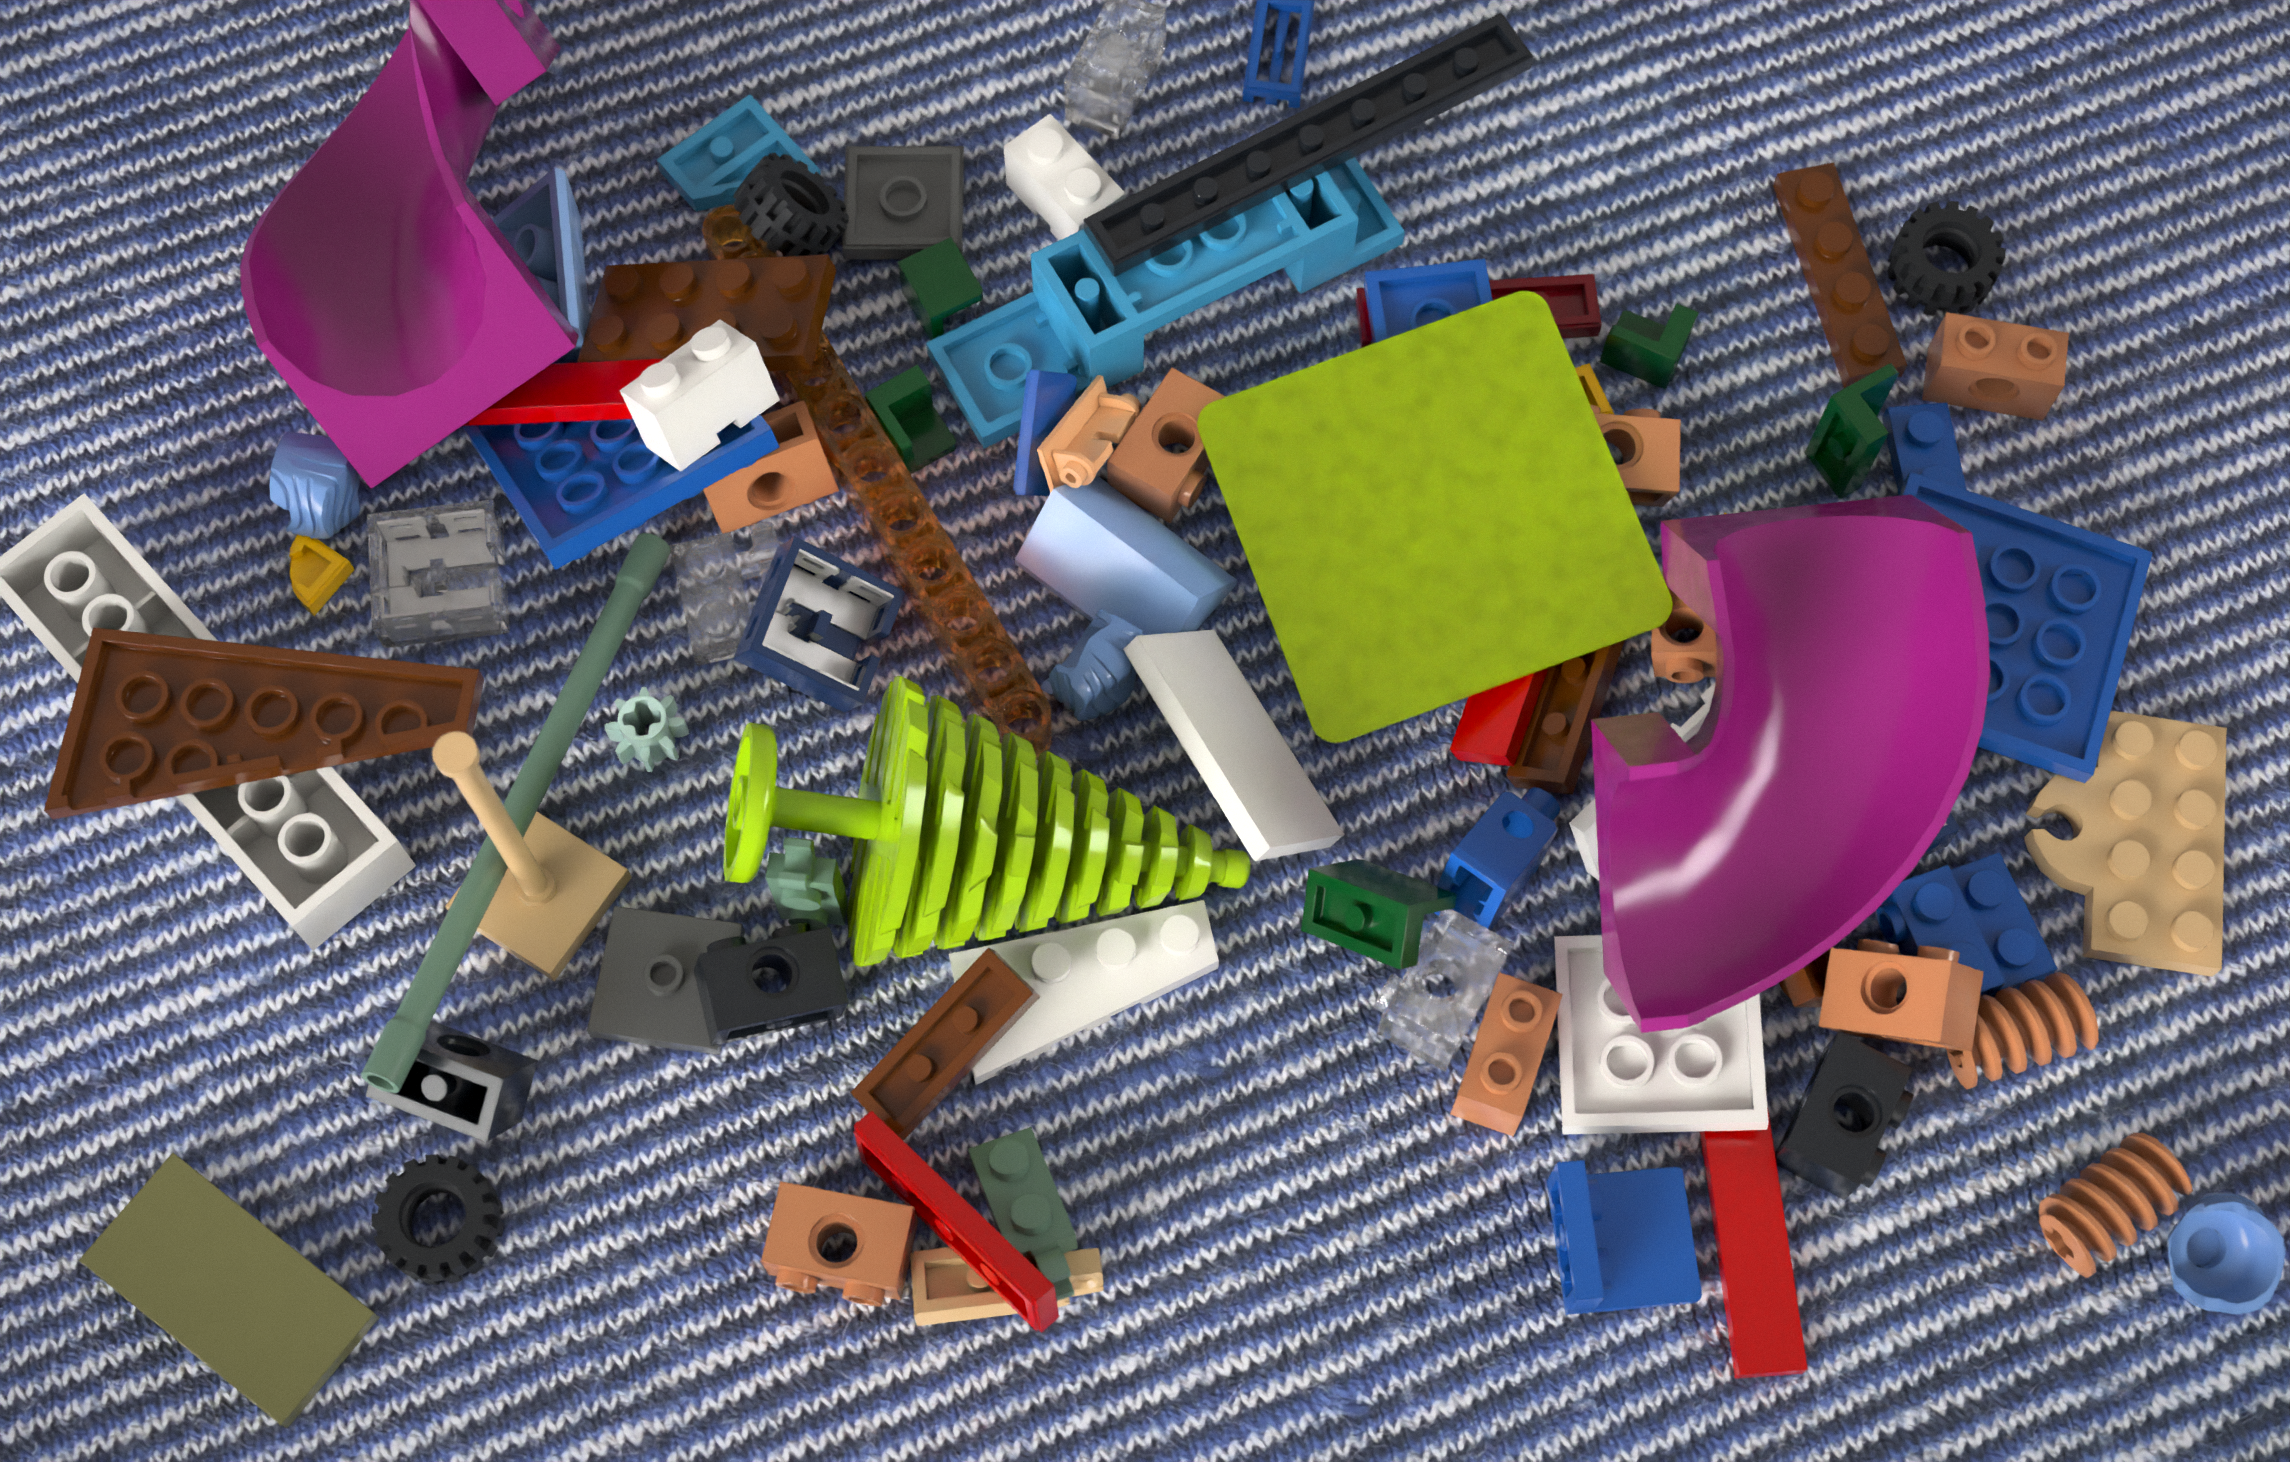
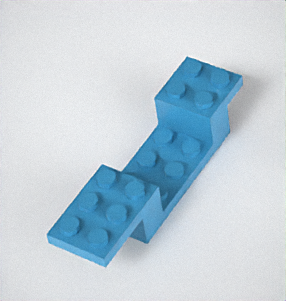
M1353 157L1115 277L1084 232V229L1031 254L1033 292L927 342V355L983 449L1020 432L1026 374L1030 372V369L1067 373L1076 376V401L1097 375L1103 376L1106 388L1108 389L1144 371V335L1281 268H1284L1299 293L1302 294L1402 245L1405 231L1356 158Z

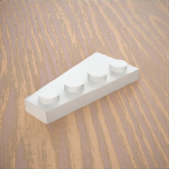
M1204 900L950 953L949 959L954 983L987 948L995 950L1040 995V998L972 1068L975 1085L996 1076L997 1071L1024 1058L1027 1061L1050 1050L1051 1045L1084 1029L1089 1031L1110 1021L1111 1016L1138 1003L1145 1004L1218 969L1219 959Z

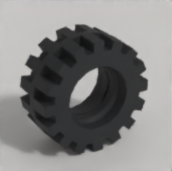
M777 153L765 155L747 175L733 196L736 199L734 201L735 210L742 213L739 218L743 225L750 226L753 229L751 234L757 240L763 239L767 243V249L774 254L778 250L782 253L783 257L824 255L846 229V224L849 222V215L843 212L846 209L844 202L835 198L838 194L832 186H826L822 182L824 178L819 173H811L808 170V165L800 160L794 163L791 156L782 154L781 157Z
M1948 201L1944 209H1941L1939 202H1933L1927 205L1924 212L1920 208L1914 211L1909 220H1906L1888 258L1890 262L1887 270L1889 279H1896L1893 289L1897 295L1906 293L1908 295L1907 305L1914 309L1918 304L1925 306L1923 314L1934 316L1937 310H1942L1943 316L1946 312L1956 314L1959 308L1963 314L1973 311L1977 303L1980 305L1993 288L2006 257V248H2000L2004 238L2001 231L1991 232L1994 221L1989 216H1985L1980 220L1975 216L1978 211L1977 208L1969 205L1966 211L1959 210V202ZM1932 246L1948 247L1958 252L1965 259L1969 270L1960 273L1945 272L1935 267L1926 258L1923 249Z
M438 1154L426 1155L425 1162L418 1163L415 1159L404 1163L406 1171L399 1176L392 1172L385 1180L390 1185L385 1193L378 1191L374 1203L379 1208L378 1213L371 1214L372 1227L377 1231V1236L374 1238L379 1249L400 1271L415 1280H423L427 1284L440 1285L442 1280H447L452 1284L462 1281V1274L468 1271L472 1274L477 1273L483 1268L480 1263L486 1255L492 1258L498 1249L494 1244L496 1237L503 1235L504 1224L500 1220V1214H504L502 1202L496 1195V1190L475 1167L449 1155L448 1159H443ZM439 1193H451L459 1197L464 1203L466 1218L458 1235L448 1243L437 1247L425 1246L419 1243L413 1236L411 1227L413 1215L419 1205L430 1196Z

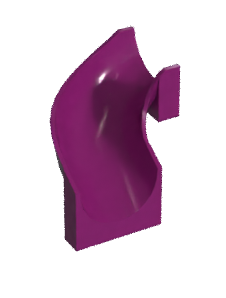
M410 0V25L383 70L338 127L280 190L260 216L246 242L240 265L241 293L244 300L243 305L257 346L370 489L576 347L579 335L466 186L471 168L501 103L546 72L561 49L527 0Z
M1913 495L1661 521L1663 582L1710 626L1716 634V681L1709 712L1699 731L1686 742L1659 712L1591 719L1604 974L1641 1033L1691 1027L1707 1020L1708 1017L1754 997L1811 963L1844 939L1879 908L1915 868L1944 826L1969 775L1984 725L1990 680L1989 634L1985 611L1986 603L1972 532Z

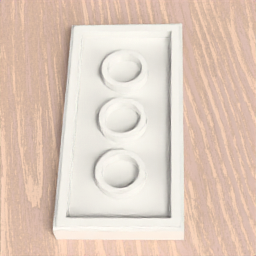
M1215 630L1138 635L1124 648L1127 658L1253 860L1259 861L1328 848L1344 835Z

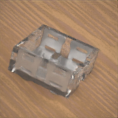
M493 499L367 514L372 629L384 648L510 633L507 586L498 568L495 567L506 565L503 520Z

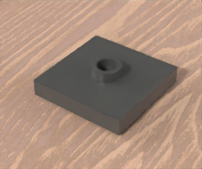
M846 146L844 204L846 209L843 212L849 215V222L846 224L847 227L843 231L842 236L844 260L905 259L952 237L963 255L964 146Z
M614 906L587 1027L590 1037L720 1055L722 1044L711 1046L694 968L699 954L706 953L709 944L725 938L744 937L745 929L743 924Z

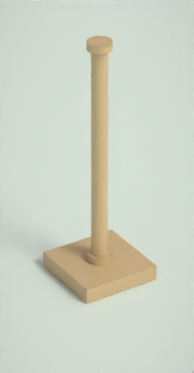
M463 732L447 733L440 737L434 745L432 752L434 763L442 774L454 779L508 866L477 932L555 981L632 877L627 868L539 812H536L524 838H522L479 765L480 751L473 738ZM459 887L458 890L455 892V894L452 896V898L449 900V902L445 905V907L447 908L448 911H449V909H450V907H451V905H452V903H453V901H454V899H455V897H456V895H457V893H458L460 887Z

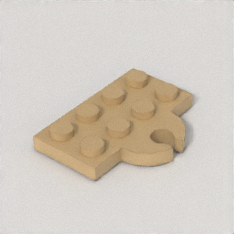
M2111 710L2093 776L2086 783H2082L2057 775L2051 778L2029 803L2025 815L2038 819L2048 813H2056L2065 817L2073 828L2072 840L2055 838L2045 829H2032L2024 837L2028 852L2044 875L2059 887L2085 896L2082 957L2211 977L2222 970L2227 728Z

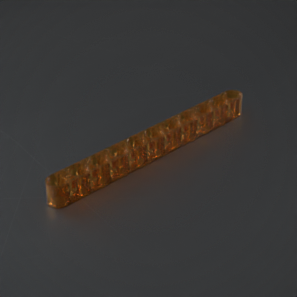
M724 205L715 208L708 213L703 221L702 233L709 260L778 257L776 253L774 254L766 248L767 243L763 239L757 240L751 234L753 229L750 226L743 225L739 218L742 213L735 210L734 205ZM742 241L740 244L732 247L724 246L728 242ZM821 330L812 370L773 371L792 404L802 400L805 401L830 468L903 590L906 591V595L978 715L995 724L1000 736V743L1003 741V735L1009 732L1032 743L1036 760H1038L1039 754L1048 751L1052 744V712L1048 699L823 330ZM815 377L828 379L823 384L817 386L804 384L809 379ZM842 424L857 426L851 432L844 434L832 431ZM872 471H880L886 474L881 480L875 482H867L860 479L863 475ZM901 519H910L916 522L913 527L904 531L889 528L892 523ZM928 568H940L946 571L945 575L936 580H924L918 577L922 571ZM959 617H970L977 622L972 628L964 631L954 630L947 626L953 619ZM991 666L1000 667L1008 672L1001 680L994 682L985 681L978 677V674L983 669ZM1020 717H1030L1039 723L1037 728L1028 733H1017L1008 727L1013 720Z

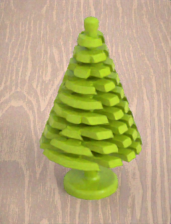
M895 676L894 682L890 681L882 698L880 715L876 714L868 743L858 798L776 786L777 741L773 729L765 724L750 722L746 724L741 737L735 761L726 818L723 866L725 881L748 883L756 877L762 863L770 827L853 837L850 873H854L847 909L848 938L851 937L850 953L853 962L855 961V965L858 967L881 963L882 960L886 959L892 948L894 954L896 953V957L906 958L923 954V951L929 948L932 940L935 946L938 945L937 949L944 950L962 946L965 941L970 939L973 931L975 937H979L978 941H985L1006 936V931L1012 928L1013 923L1016 930L1019 929V932L1047 927L1048 918L1054 915L1056 922L1060 921L1059 925L1080 921L1088 917L1090 904L1092 903L1095 905L1096 914L1100 913V916L1120 913L1129 906L1132 886L1136 906L1140 905L1139 909L1160 905L1171 891L1172 884L1176 898H1180L1179 901L1199 897L1205 892L1208 882H1216L1221 887L1239 889L1244 887L1249 879L1251 862L1245 851L1222 848L1221 851L1213 850L1210 834L1190 823L1182 830L1178 840L1175 816L1155 805L1144 816L1138 797L1119 787L1108 796L1104 780L1084 769L1074 774L1073 786L1071 788L1073 776L1065 759L1045 751L1039 754L1038 764L1036 765V754L1032 743L1009 732L1003 735V741L1000 743V736L995 724L976 714L968 715L967 722H962V714L959 707L939 695L931 696L930 702L927 701L924 706L925 696L922 688L902 676Z

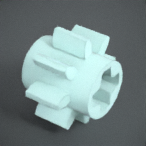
M642 687L639 696L633 697L626 702L618 698L614 701L619 711L618 722L605 724V731L609 740L620 742L615 752L622 764L629 762L635 757L644 763L647 772H652L656 762H660L667 757L673 760L679 758L675 748V737H684L689 734L685 719L674 717L678 707L672 695L664 697L660 702L649 695L646 687ZM651 724L649 727V734L643 735L645 732V725Z

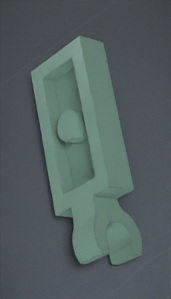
M785 837L783 843L785 854L770 852L766 872V880L780 918L788 919L790 925L808 923L810 924L811 931L827 928L828 924L845 925L849 900L837 860L816 857L814 841L811 839Z
M1029 1127L969 1148L968 1153L972 1168L997 1231L1055 1286L1057 1301L1075 1295L1069 1279L1071 1271L1064 1253L1078 1248L1076 1234L1032 1128Z

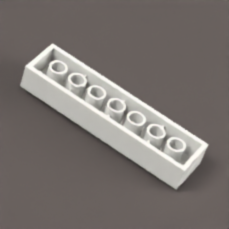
M85 493L0 556V596L77 683L80 678L93 627L218 641ZM332 767L177 796L313 951L416 866L396 837Z

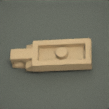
M950 1247L913 1251V1253H910L914 1317L917 1326L1018 1314ZM1098 1248L1074 1250L1064 1253L1071 1271L1069 1279L1075 1295L1070 1297L1103 1291L1102 1263ZM1069 1297L1057 1301L1058 1307L1070 1304Z

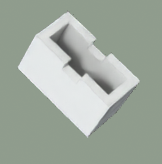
M1051 114L1004 145L1006 185L1035 216L1040 214L1050 225V232L1058 240L1084 229L1083 219L1126 198V193Z
M718 320L710 327L698 331L689 342L659 363L646 368L638 378L620 390L646 447L680 472L721 443L717 433L732 422L739 428H742L780 400L756 342L722 320Z

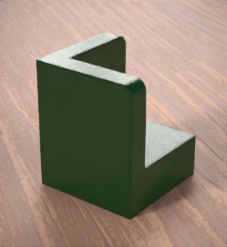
M952 237L898 262L902 294L930 341L944 334L943 318L983 299V289Z
M1676 303L1666 326L1631 311H1623L1617 324L1612 325L1607 335L1599 362L1666 390L1688 344L1699 312Z
M918 364L864 393L869 421L906 477L956 449V439L934 408L930 382Z

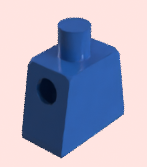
M1536 787L1530 788L1522 798H1519L1512 792H1502L1451 852L1437 887L1456 893V905L1453 909L1435 912V914L1481 945L1541 865L1558 831L1554 820L1560 813V806L1556 799L1545 790Z

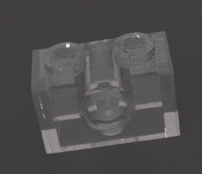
M1106 0L1064 78L1066 120L1119 140L1166 50V8L1145 0Z
M1452 909L1441 911L1434 924L1424 919L1417 966L1409 967L1403 979L1392 973L1375 1002L1373 1008L1383 1013L1376 1034L1446 1072L1493 989L1498 973H1502L1515 943ZM1433 974L1446 976L1453 982L1456 993L1448 997L1434 996L1425 989L1422 980Z

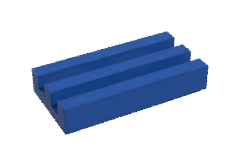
M1257 0L1242 101L1254 103V98L1257 96L1265 97V104L1277 106V100L1281 99L1289 100L1288 107L1300 108L1315 0ZM1268 9L1278 10L1268 81L1257 80ZM1291 12L1301 13L1291 84L1280 83Z

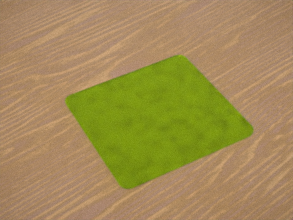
M1515 292L1213 401L1206 405L1198 416V433L1315 734L1326 742H1346L1662 626L1671 614L1673 605L1671 595L1546 301L1534 292Z

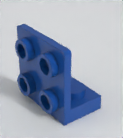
M1585 1160L1557 1162L1547 1179V1188L1565 1315L1694 1304L1701 1299L1702 1290L1681 1168L1665 1167L1586 1174Z

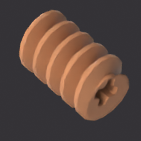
M2056 972L2046 976L2043 982L2035 979L2021 984L2019 990L2011 987L2002 989L1996 993L1994 998L1988 995L1980 996L1972 1052L1946 1049L1953 1072L1964 1088L1970 1089L1977 1086L1976 1066H1979L1985 1077L1992 1082L2002 1078V1058L2010 1070L2017 1074L2026 1071V1051H2028L2034 1062L2039 1066L2051 1063V1043L2063 1058L2074 1056L2077 1049L2075 1035H2077L2080 1042L2089 1051L2095 1049L2098 1043V1024L2095 1011L2079 984L2069 975Z
M2133 1132L2121 1141L2120 1148H2111L2103 1154L2100 1163H2091L2080 1173V1179L2071 1178L2060 1187L2059 1194H2050L2040 1202L2038 1211L2039 1224L2044 1237L2052 1249L2079 1275L2088 1278L2096 1273V1264L2089 1253L2090 1251L2103 1261L2109 1262L2117 1257V1250L2111 1237L2122 1245L2131 1246L2138 1241L2137 1232L2132 1222L2146 1231L2152 1230L2158 1225V1217L2153 1207L2160 1213L2170 1216L2178 1210V1201L2173 1190L2182 1195H2190L2193 1188L2181 1163L2168 1148L2156 1138L2144 1133Z

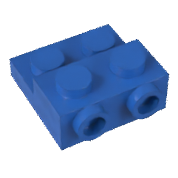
M1485 259L1365 272L1364 289L1372 333L1371 347L1493 303Z
M2000 852L1951 870L1946 865L1904 880L1877 909V920L1882 934L1889 943H1896L1899 946L1901 955L1917 957L1918 946L1944 948L1960 953L1958 963L1983 971L1980 996L1988 995L1995 997L1996 993L2008 987L2020 988L2021 984L2034 979L2038 981L2044 979L2058 969Z

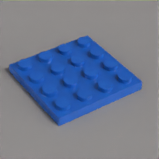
M760 414L742 428H739L733 422L717 433L721 443L681 472L646 447L633 419L463 426L478 454L555 570L573 560L583 558L598 546L630 529L643 525L649 518L684 499L698 495L704 488L739 469L751 466L759 458L779 448L772 428Z
M1910 471L1903 482L1900 495H1913L1971 531L1986 603L1985 611L1988 624L1990 680L1984 725L1977 747L2086 783L2095 771L2153 552Z

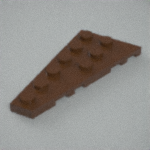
M93 627L44 811L52 819H59L434 747L440 737L450 732H463L472 737L484 678L479 669Z

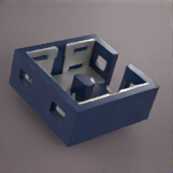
M794 536L776 549L733 660L846 713L864 703L880 661L879 657L870 655L857 663L854 662L859 645L863 642L871 646L890 635L906 591Z

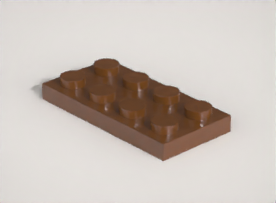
M829 255L606 265L577 363L663 359L689 342L698 331L710 327L718 320H722L756 342L767 371L812 370L837 269Z

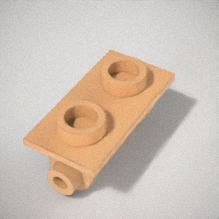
M1097 375L1037 449L1040 465L1044 470L1050 492L1053 488L1064 484L1072 488H1079L1081 485H1089L1095 479L1096 473L1114 452L1111 442L1120 443L1140 414L1141 403L1134 395L1124 393L1121 396L1108 394L1103 376Z

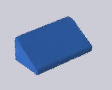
M1030 369V372L1026 374L1013 491H1016L1015 494L1049 496L1051 493L1044 470L1040 465L1037 449L1075 403L1077 379L1073 374Z

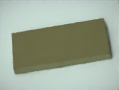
M174 1153L167 1158L79 1259L83 1265L286 1429L289 1428L380 1318Z

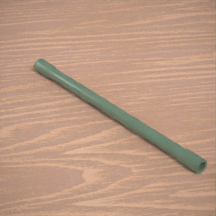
M640 533L637 535L615 578V587L503 803L522 838H524L643 600L650 595L671 554V548L668 543L656 535L650 533ZM488 834L395 1016L387 1022L361 1072L363 1080L377 1089L389 1093H398L425 1041L426 1030L508 869L507 864Z

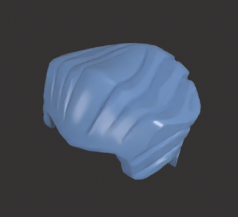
M286 431L276 448L271 465L270 499L281 508L290 511L291 520L285 529L287 532L291 531L292 534L301 535L302 537L329 539L333 534L338 533L340 529L356 519L360 513L358 497L360 475L330 437Z
M1100 609L1096 614L1097 617L1103 620H1092L1062 664H1056L1050 672L1049 678L1040 686V689L1054 696L1060 703H1064L1068 711H1073V716L1078 721L1095 719L1099 715L1104 716L1112 712L1128 700L1134 689L1137 672L1127 658L1124 648L1136 636L1143 635V630L1103 609Z
M2214 1192L2205 1194L2179 1220L2167 1238L2168 1259L2173 1287L2177 1293L2193 1305L2206 1311L2237 1315L2262 1309L2266 1303L2270 1302L2282 1276L2286 1246L2280 1232L2268 1220L2262 1209L2252 1200L2233 1193Z

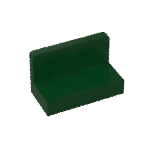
M1892 363L1833 394L1806 448L1805 454L1840 500L1860 489L1889 434L1877 416L1899 375V372Z
M1362 859L1309 868L1301 931L1397 969H1405L1417 966L1424 915L1455 908L1457 894Z

